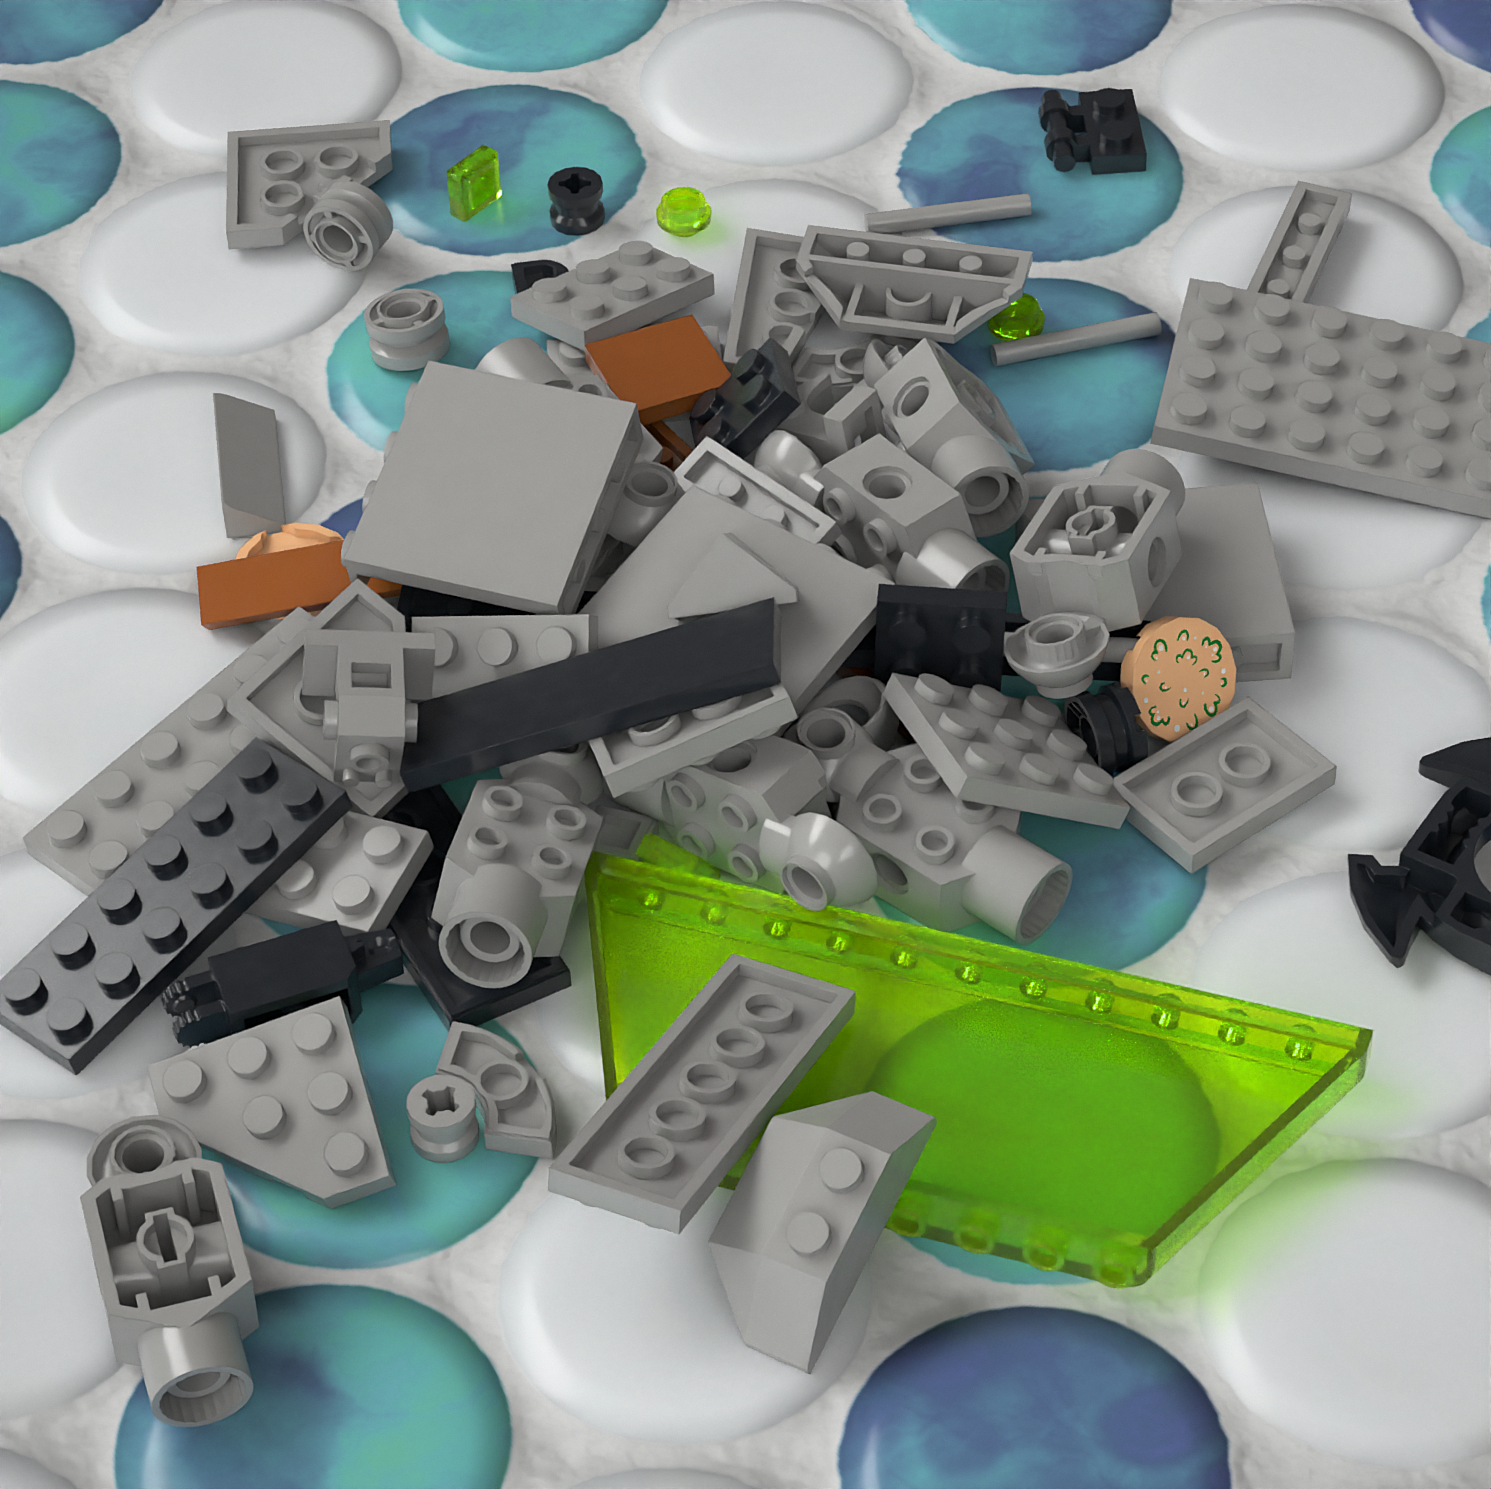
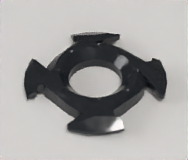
M1491 737L1460 742L1421 758L1419 761V774L1450 789L1439 799L1400 853L1398 866H1381L1373 855L1348 854L1350 896L1366 933L1396 968L1404 965L1409 950L1422 929L1434 942L1450 954L1491 976V892L1481 882L1474 865V859L1478 852L1491 840Z

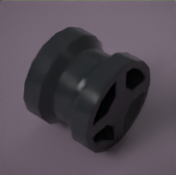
M569 167L555 172L549 178L547 184L548 195L553 202L549 210L550 221L558 232L579 236L594 232L603 225L605 211L603 203L599 200L603 193V182L597 172L585 167Z

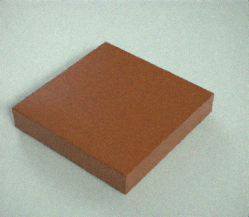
M693 315L584 345L585 361L593 374L598 375L620 400L637 403L640 423L642 425L691 412L695 403L705 392L711 389L717 390L731 376Z

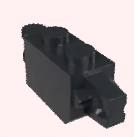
M337 920L208 957L209 971L185 977L183 981L177 980L175 983H170L169 987H165V992L161 993L163 997L161 1001L167 1014H171L172 1017L178 1016L176 1021L172 1023L174 1026L172 1030L178 1044L182 1043L183 1047L189 1046L190 1048L194 1045L198 1047L201 1043L208 1044L338 996L341 997L347 1006L351 1023L354 1024L363 1011L360 992L405 974L403 958L396 937L391 929L344 937Z

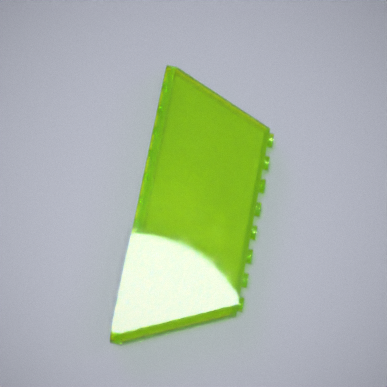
M596 851L592 852L584 872L606 1100L732 954L856 991L853 1016L773 1116L873 1091L935 1117L937 1124L884 1228L893 1230L906 1237H922L958 1246L974 1254H990L1027 1263L1042 1271H1059L1099 1281L1103 1285L1115 1289L1140 1286L1157 1273L1363 1079L1371 1054L1374 1030L831 905H827L820 911H812L799 905L793 898L787 895ZM771 1119L718 1187L735 1190Z

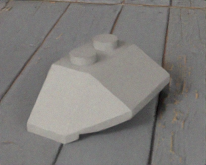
M808 225L796 258V270L840 330L920 340L926 337L936 342L954 344L1022 297L1033 261V252Z
M873 1091L772 1117L708 1240L741 1336L747 1347L807 1374H811L937 1124L935 1117Z

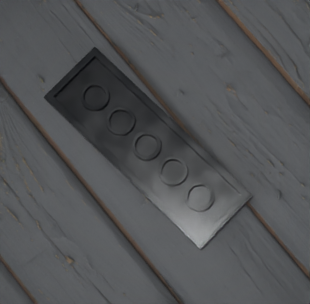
M772 597L417 703L416 743L404 742L399 772L407 791H418L778 685L781 683L782 615L776 600Z
M440 784L408 792L382 819L428 831L434 848L386 929H391L395 935L402 953L404 966L447 1031L449 1032L452 1021L479 1026L572 986L570 969L560 955L555 957H533L526 975L518 982L502 988H485L470 984L459 978L447 967L439 950V936L443 926L431 918L445 858L462 815Z

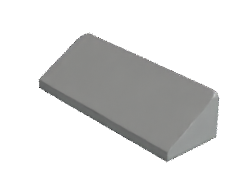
M213 393L221 502L227 538L254 536L267 530V534L282 532L281 525H286L275 410L227 394Z

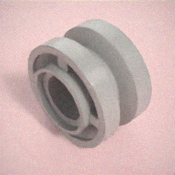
M341 181L331 185L322 195L319 202L308 212L303 222V231L310 248L324 262L335 268L358 271L365 268L371 262L378 250L390 238L393 231V219L385 202L371 189L356 182Z
M401 289L386 293L373 300L365 309L364 320L367 333L370 336L369 345L374 362L385 369L409 371L426 367L428 360L437 362L442 359L450 348L449 332L444 323L446 317L442 299L437 294L424 289Z

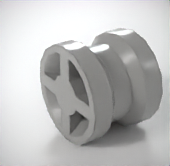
M445 1074L427 1077L412 1087L407 1096L406 1108L407 1116L411 1122V1143L416 1153L429 1161L448 1163L462 1159L472 1152L479 1141V1124L475 1116V1093L470 1084L462 1078Z

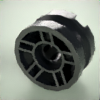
M1120 681L1100 686L1095 695L1089 691H1083L1076 696L1066 699L1064 707L1066 725L1073 734L1080 737L1086 743L1087 752L1097 765L1110 776H1112L1115 768L1120 767L1123 771H1126L1148 757L1146 730L1138 731L1134 717L1140 715L1141 711L1128 687L1121 688Z

